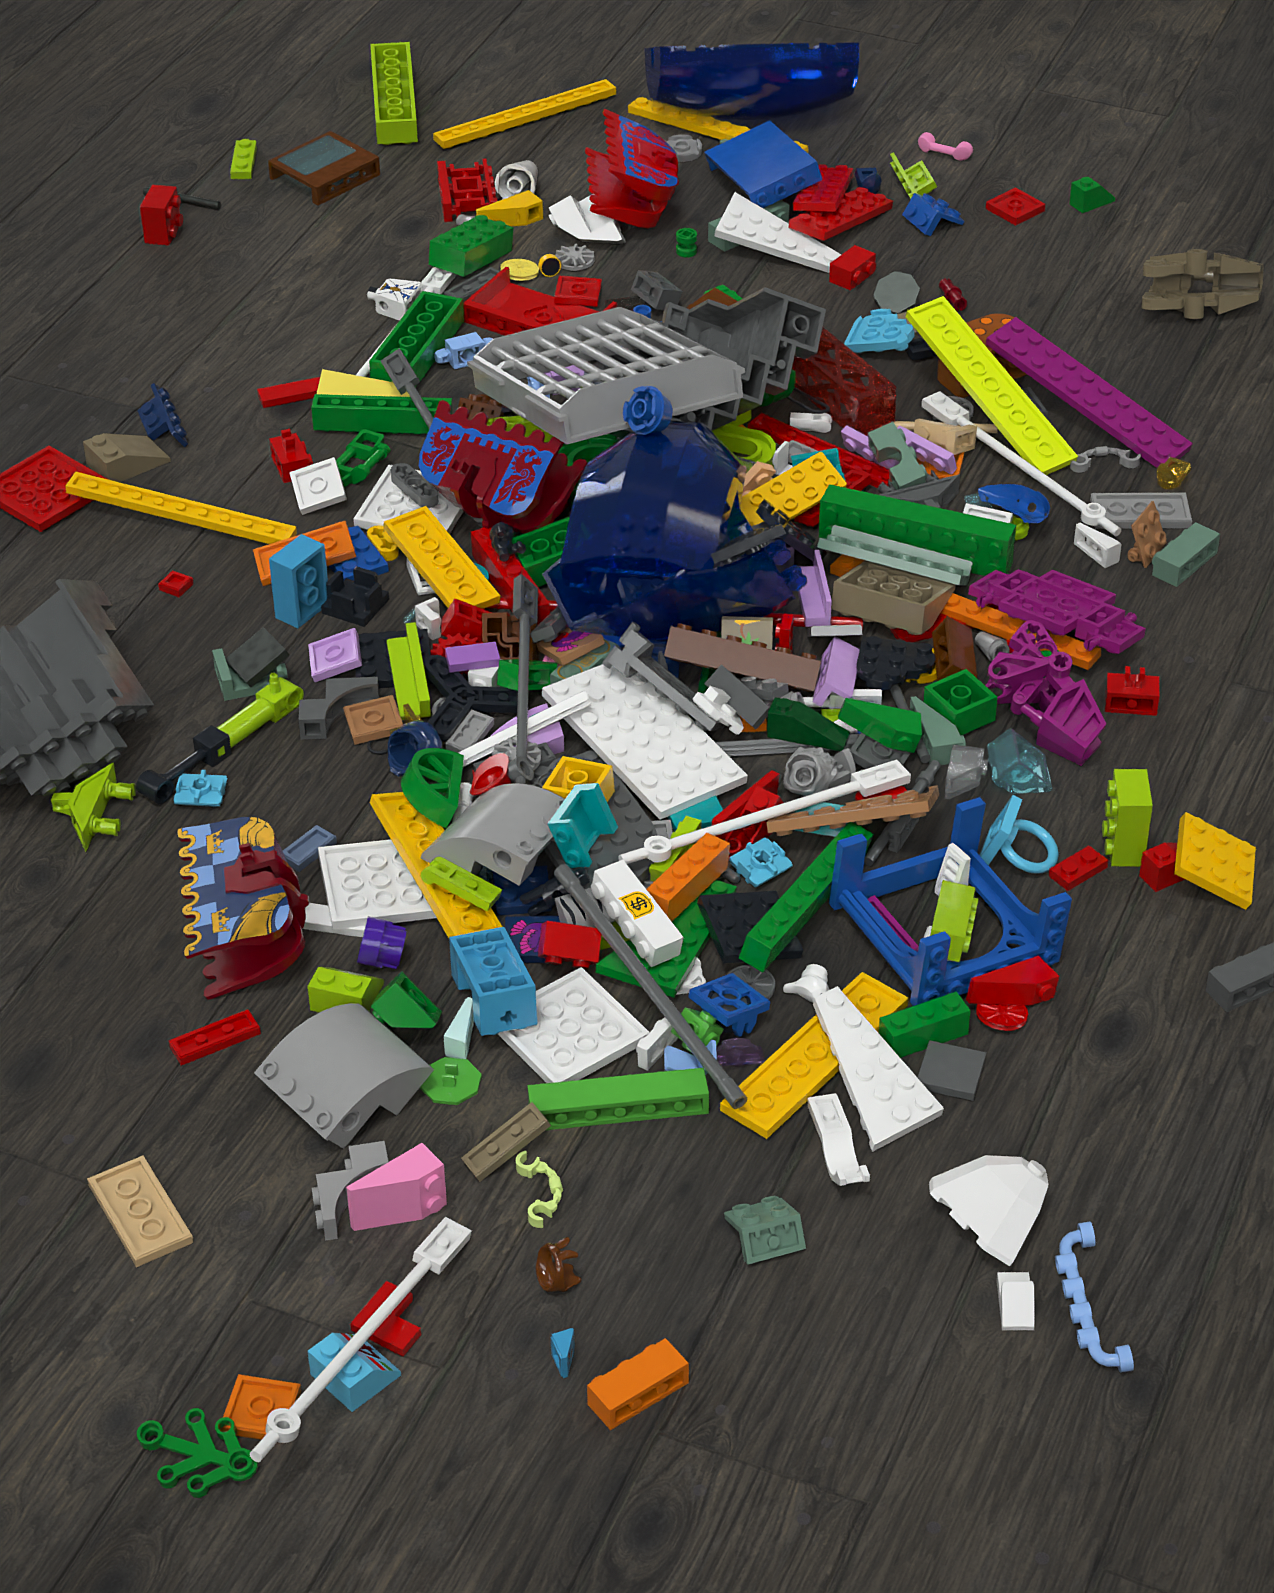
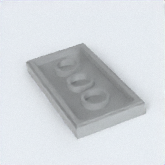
M1091 493L1090 503H1098L1106 510L1105 517L1121 529H1132L1131 525L1151 501H1154L1156 510L1160 514L1162 528H1189L1192 526L1186 493ZM1100 525L1095 526V529H1104Z

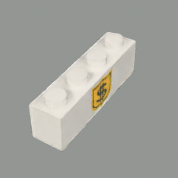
M624 860L594 871L591 884L594 897L602 902L608 915L615 919L621 927L624 936L632 941L641 958H645L648 964L653 967L680 955L684 937Z

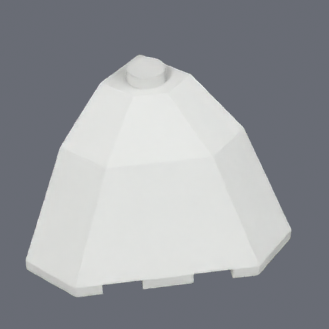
M570 195L549 207L552 213L549 215V218L553 225H558V227L582 242L614 244L626 242L617 220L590 211V206L594 204L589 200L590 196L578 202Z
M988 1155L934 1176L929 1182L930 1194L936 1201L952 1209L949 1214L964 1230H968L970 1227L979 1236L976 1242L984 1251L1008 1266H1011L1038 1216L1049 1185L1045 1168L1034 1160L1028 1162L1022 1157Z

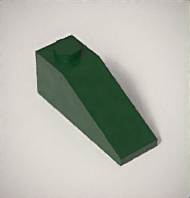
M775 697L768 711V738L838 751L844 750L849 740V731L801 702Z

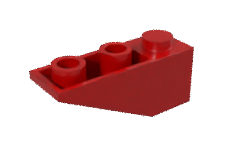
M757 786L739 817L783 804L780 796ZM768 820L730 831L724 840L730 843L729 858L745 849L747 843L754 844L763 838L767 839L772 834L768 833L766 823Z

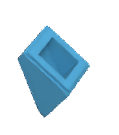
M573 1328L554 1333L551 1337V1355L563 1378L568 1377L574 1353Z

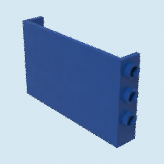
M770 120L704 152L711 171L719 168L749 196L752 203L761 208H765L823 180L817 161Z

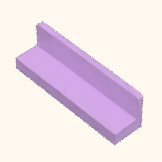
M815 550L813 566L794 567V578L805 627L829 626L831 622V596L820 551Z
M834 636L822 654L813 703L822 706L831 691L843 698L851 699L860 649Z

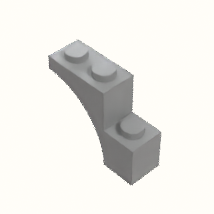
M385 1141L349 1146L350 1159H344L345 1170L316 1174L317 1187H312L314 1206L320 1205L321 1210H316L315 1215L317 1229L324 1228L325 1241L338 1239L339 1220L348 1206L346 1187L388 1163Z

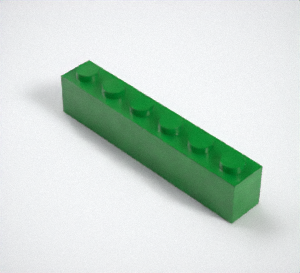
M314 394L311 406L313 430L360 432L362 429L373 432H390L392 434H428L429 432L428 426L411 397ZM421 397L433 418L439 401L442 400L450 404V414H453L452 398Z

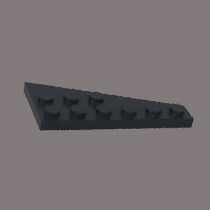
M782 524L754 529L727 542L711 554L715 564L721 561L723 565L729 564L745 553L750 555L761 550V548L768 544L767 541L782 536L786 532Z

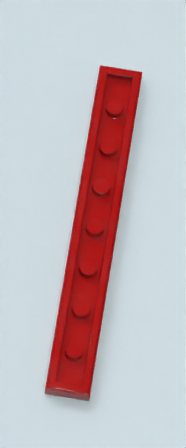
M763 413L748 423V428L763 431L771 436L775 443L780 445L784 441L790 442L794 440L817 451L837 448L843 473L846 474L852 469L870 474L871 483L869 485L878 488L884 482L888 486L889 469Z

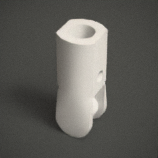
M827 413L790 414V426L801 431L827 433L831 430L832 417Z

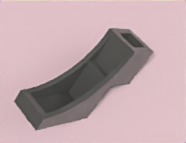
M378 677L326 679L325 699L299 700L301 740L327 739L329 728L333 722L344 714V706L379 698Z

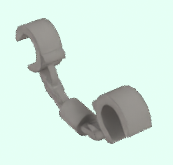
M1107 446L1095 447L1084 453L1077 454L1078 458L1076 461H1071L1070 469L1078 473L1085 472L1091 465V458H1088V456H1106L1109 453L1118 455L1120 457L1119 464L1124 467L1136 468L1140 464L1141 455L1138 454L1136 458L1131 459L1129 458L1130 450L1107 448Z

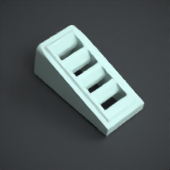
M470 997L465 999L444 1035V1049L447 1057L466 1059L468 1056L474 1024L473 1001Z

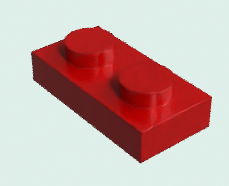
M784 613L782 622L777 623L775 638H779V643H776L775 650L777 647H783L793 652V614Z
M1087 846L1051 867L1049 877L1069 891L1106 869L1108 859L1091 846Z

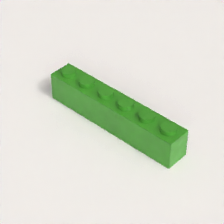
M704 1068L527 1085L528 1104L533 1102L551 1125L546 1130L709 1114V1091Z

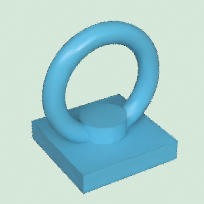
M1012 795L989 828L980 857L989 865L999 849H1001L1003 855L1010 863L1025 872L1034 874L1048 872L1058 861L1059 852L1057 844L1053 837L1040 825L1028 820H1015L1022 799ZM1018 830L1030 832L1044 843L1048 851V857L1045 861L1040 863L1027 861L1013 850L1011 844Z

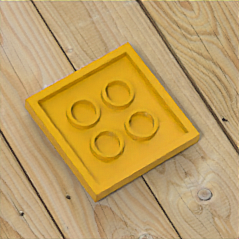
M1185 812L1179 822L1174 874L1246 910L1252 904L1256 847L1228 834L1222 829L1214 827L1199 817Z

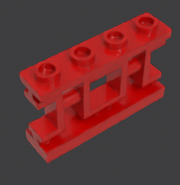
M482 159V165L474 162V168L454 169V164L446 167L445 161H437L438 183L444 222H453L452 215L458 217L461 215V212L476 211L478 208L497 202L492 167L487 165V159ZM480 174H483L484 181H481ZM448 177L451 178L452 183H448ZM483 196L487 197V203H485ZM451 198H454L455 205H452Z

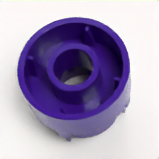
M368 916L357 963L377 968L384 966L396 969L399 966L405 942L406 928L392 925L393 922Z

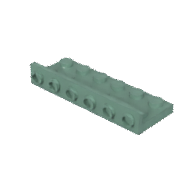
M837 525L832 527L831 534L827 538H819L817 546L821 549L956 585L967 586L973 562Z

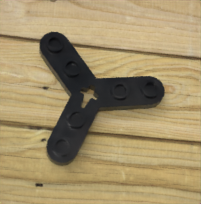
M430 655L424 660L425 675L446 698L428 722L437 730L441 741H447L454 734L471 710L477 712L517 713L518 691L506 687L471 686L459 672H449L447 660L441 655Z

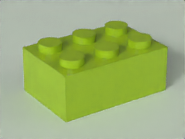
M1114 769L1113 780H1108L1107 793L1110 800L1105 801V816L1108 818L1103 820L1102 835L1107 837L1105 839V855H1110L1111 866L1140 867L1142 852L1147 849L1153 807L1147 769Z

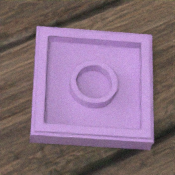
M355 628L308 644L311 676L314 682L362 666L359 636Z

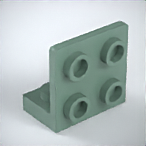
M778 1196L765 1197L760 1203L753 1205L738 1204L732 1207L731 1211L724 1212L725 1219L739 1231L743 1257L747 1264L806 1249L800 1213Z

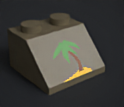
M722 616L721 638L726 639L727 635L742 638L741 643L751 645L752 641L767 644L766 648L772 650L773 618Z

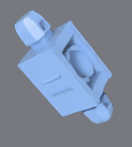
M474 332L446 339L445 348L434 353L435 361L439 364L449 362L454 369L468 366L467 361L473 360V357L493 338L481 339Z

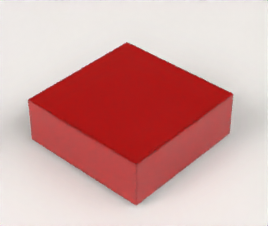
M172 570L158 583L159 590L180 597L193 585V578Z

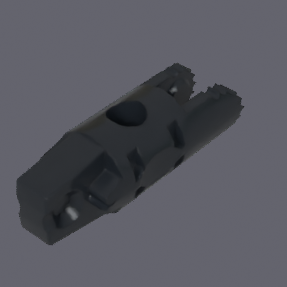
M584 867L573 871L582 886L590 882L589 875ZM554 877L543 885L541 884L524 893L519 899L522 904H528L543 897V900L534 904L528 910L530 916H536L556 904L555 898L570 893Z

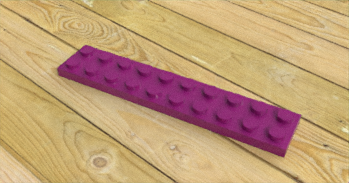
M1017 317L987 337L985 343L987 346L1135 453L1140 454L1142 458L1160 471L1166 470L1191 450L1192 442Z

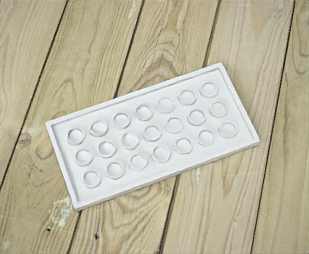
M602 664L542 688V696L551 706L582 691L587 692L591 705L565 717L564 720L607 765L613 766V771L660 820L747 783L748 775L688 715L678 711L674 706L676 703L669 697L665 699L654 690L656 686L649 681L647 683L642 681L635 674L627 678L614 666L609 669Z

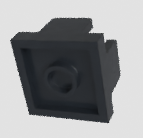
M356 567L353 570V581L347 578L344 580L343 572L337 571L326 583L327 600L321 605L322 614L365 627L388 602L389 592L382 590V585L378 583L376 572Z

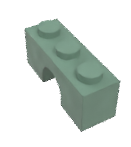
M891 422L868 432V446L879 463L888 459L900 462L898 465L889 468V481L896 490L926 483L925 478L928 475L924 465L918 464L913 447H908L905 442L906 437L901 428L897 429L894 422Z

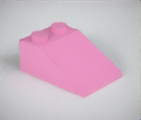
M423 1143L346 1187L350 1225L354 1231L422 1220L447 1205L444 1164Z

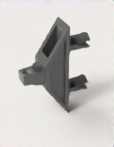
M931 470V474L927 473L928 477L925 478L926 483L896 490L893 484L888 481V486L882 482L878 487V491L882 496L943 509L959 493L960 474L939 479L935 472Z

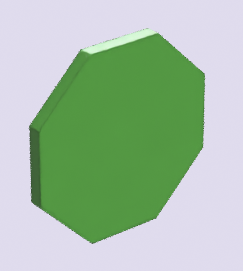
M444 1057L430 1065L434 1071L420 1087L433 1103L458 1105L478 1094L482 1074L468 1059Z

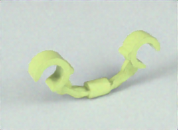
M523 1151L516 1157L517 1172L528 1178H532L536 1173L547 1174L550 1190L554 1195L553 1200L548 1202L536 1200L528 1208L529 1223L533 1227L543 1228V1218L535 1216V1214L544 1213L552 1218V1213L557 1210V1204L560 1202L561 1193L563 1192L561 1180L556 1172L549 1168L545 1162L539 1161V1157L536 1158L533 1164L524 1165L523 1163L527 1161V1151Z

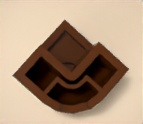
M507 612L482 613L483 643L496 642L498 653L502 660L519 659L520 620ZM538 616L537 622L530 626V633L538 626ZM531 635L529 660L538 661L540 653L536 644L538 641L533 642Z

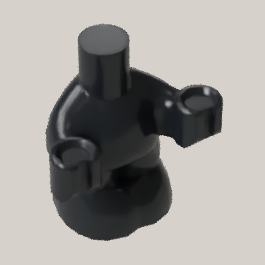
M500 522L491 528L489 534L492 542L491 545L501 561H507L509 556L517 552L520 554L526 552V545L521 541L513 544L514 529L507 523Z

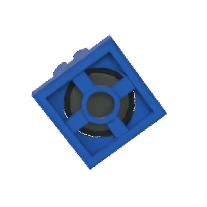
M733 973L689 990L688 998L716 1018L715 1023L724 1029V1033H734L738 1037L742 1036L743 1031L751 1033L756 1024L757 1014L769 1010L770 1001Z

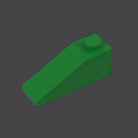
M845 698L838 714V719L891 749L914 753L922 736L921 713Z

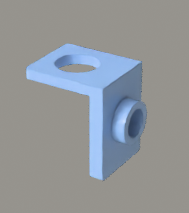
M711 1040L706 1047L717 1060L716 1041ZM669 1045L664 1049V1066L666 1071L704 1068L697 1058L690 1053Z

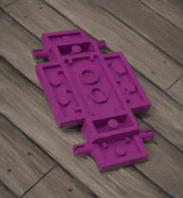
M1019 569L1011 574L995 570L969 586L968 594L977 598L976 604L978 607L981 606L983 608L987 604H994L999 607V611L1007 613L1009 617L1019 618L1024 621L1033 620L1040 622L1045 629L1050 630L1054 635L1064 636L1076 628L1075 637L1084 640V648L1088 651L1096 646H1100L1110 653L1119 654L1144 638L1146 628L1134 624L1137 620L1135 613L1132 614L1130 612L1125 616V610L1112 606L1116 599L1115 593L1055 570H1051L1041 577Z

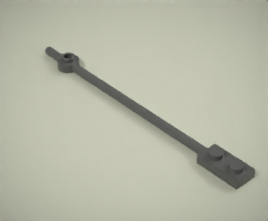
M399 348L381 360V363L400 394L408 392L430 429L433 416L415 388L420 383V380ZM473 517L476 523L480 527H483V519Z
M522 574L514 578L513 613L520 620L516 758L508 764V775L513 782L526 784L534 778L533 769L527 761L530 626L537 622L538 588Z

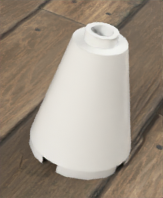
M528 160L504 166L498 172L495 179L497 193L503 199L527 190L534 194L538 174L537 166Z

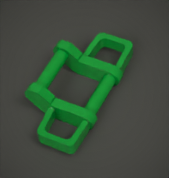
M362 429L352 442L346 446V451L336 460L344 488L349 484H356L366 479L370 474V470L390 454V447L384 444L383 434ZM365 440H368L371 442H375L376 444L374 445V447H371L361 443ZM352 457L366 461L364 464H359L354 468L344 466Z

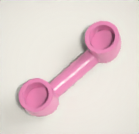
M928 132L923 133L918 139V145L923 152H928L929 150L952 155L959 161L968 159L973 153L972 145L965 141L959 143L954 148L935 143L934 136Z

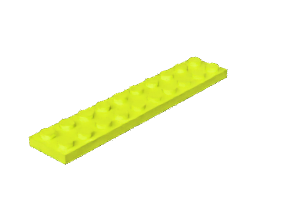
M944 296L907 311L905 316L1025 461L1045 475H1048L1070 465L1072 460H1077V454Z

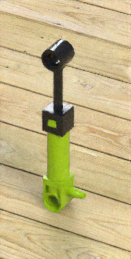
M271 673L269 684L255 694V701L217 728L210 725L193 737V754L165 774H158L153 770L144 771L137 780V792L157 804L167 802L174 790L173 780L200 761L211 767L218 765L232 754L231 748L265 723L270 720L276 723L299 706V700H303V689L282 677H278V674Z

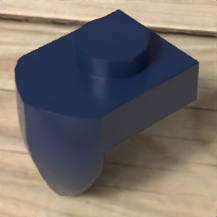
M856 168L854 175L858 187L866 188L868 192L876 194L882 182L876 168Z

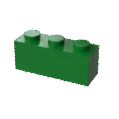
M953 992L880 1017L879 1034L894 1052L902 1058L927 1049L929 1040L945 1043L968 1035L970 1009L959 994Z

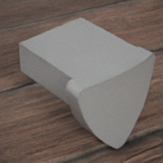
M849 748L835 754L833 768L837 769L838 772L829 784L828 789L850 781L851 774L856 772L855 762Z

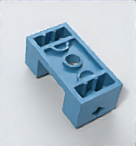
M505 927L449 937L452 977L459 990L471 989L473 1017L481 1036L495 1035L503 1031L524 1029L528 1026L537 1025L536 987Z

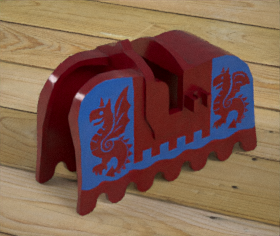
M444 400L439 401L431 427L419 455V468L422 476L455 507L462 509L464 513L471 517L482 518V526L490 529L495 524L504 522L516 532L525 534L552 523L565 506L575 485L587 468L588 462L585 459H578L572 466H567L568 457L564 453L558 454L564 442L556 437H552L548 443H544L545 434L540 429L533 431L529 437H525L526 428L522 424H516L510 431H506L507 422L503 418H498L492 425L487 426L488 416L485 413L480 412L472 420H468L470 413L466 407H460L454 414H450V404Z

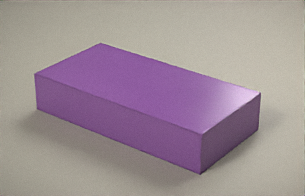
M496 642L445 648L449 672L499 667L500 656Z

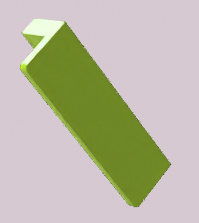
M416 622L406 623L407 637L387 640L401 720L431 716L430 698Z

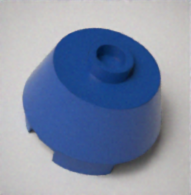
M640 386L633 390L635 393L630 401H625L624 421L628 422L631 430L639 435L657 433L666 429L673 414L671 402L656 387Z

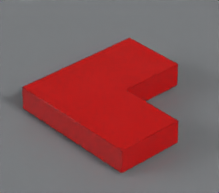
M386 1281L350 1323L351 1331L357 1333L397 1286ZM411 1292L406 1295L369 1338V1340L401 1356H404L421 1336L420 1327L400 1318V1315L413 1301V1294Z

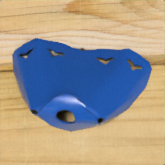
M1016 484L987 485L978 488L982 502L1001 506L1020 516L1025 523H1040L1048 517L1050 511L1049 502L1039 491L1036 492L1028 487ZM1030 503H1034L1036 505V510L1034 512L1028 511V506Z

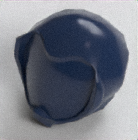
M421 720L403 724L398 730H395L390 735L388 741L390 772L397 777H403L416 752L426 748L442 749V741L437 730L428 722Z

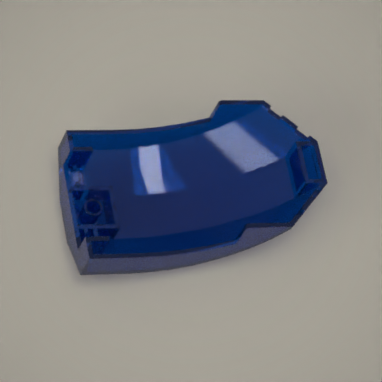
M670 421L667 428L663 431L647 435H639L632 431L607 447L589 461L581 476L575 494L560 561L564 586L589 588L592 571L687 578L689 596L714 598L720 562L715 564L711 554L724 545L733 501L735 507L740 508L747 470L746 466L705 424L700 422Z

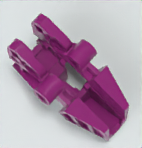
M1028 620L1021 625L1010 639L1008 647L1014 650L1012 654L999 652L989 665L988 676L990 679L985 686L988 689H1001L1003 694L997 697V704L1011 703L1010 709L1012 713L1017 715L1024 713L1031 719L1032 723L1039 727L1036 740L1037 745L1082 766L1101 746L1098 736L1105 729L1106 722L1085 680L1082 679L1075 683L1069 676L1072 667L1071 656L1065 652H1057L1056 644L1040 622ZM1040 649L1050 650L1051 656L1044 657ZM1000 667L999 673L997 675L994 674L992 670ZM1039 703L1040 709L1043 712L1034 709L1030 704Z

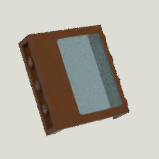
M332 131L268 160L271 180L284 174L289 175L311 188L312 201L318 206L380 175V163L377 155Z

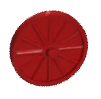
M977 1004L976 1014L984 1024L991 1028L1011 1031L1019 1029L1026 1024L1028 1010L1025 1005Z

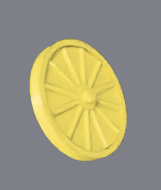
M510 259L504 261L500 266V271L505 267H509L510 279L531 280L539 274L538 265L526 259Z

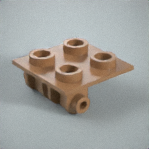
M1154 501L1150 502L1131 525L1136 542L1134 547L1128 551V559L1131 562L1142 561L1144 568H1147L1154 555L1167 543L1166 534L1160 523V514L1156 510Z

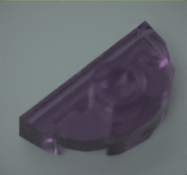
M746 1038L727 1039L722 1041V1045L716 1048L717 1061L721 1066L763 1064L765 1062L763 1049L752 1044Z

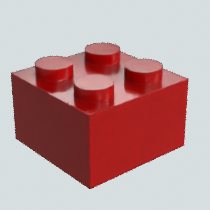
M152 185L140 205L145 243L170 245L172 239L176 237L177 230L183 223V215L180 214L179 210L181 198L177 194V187Z

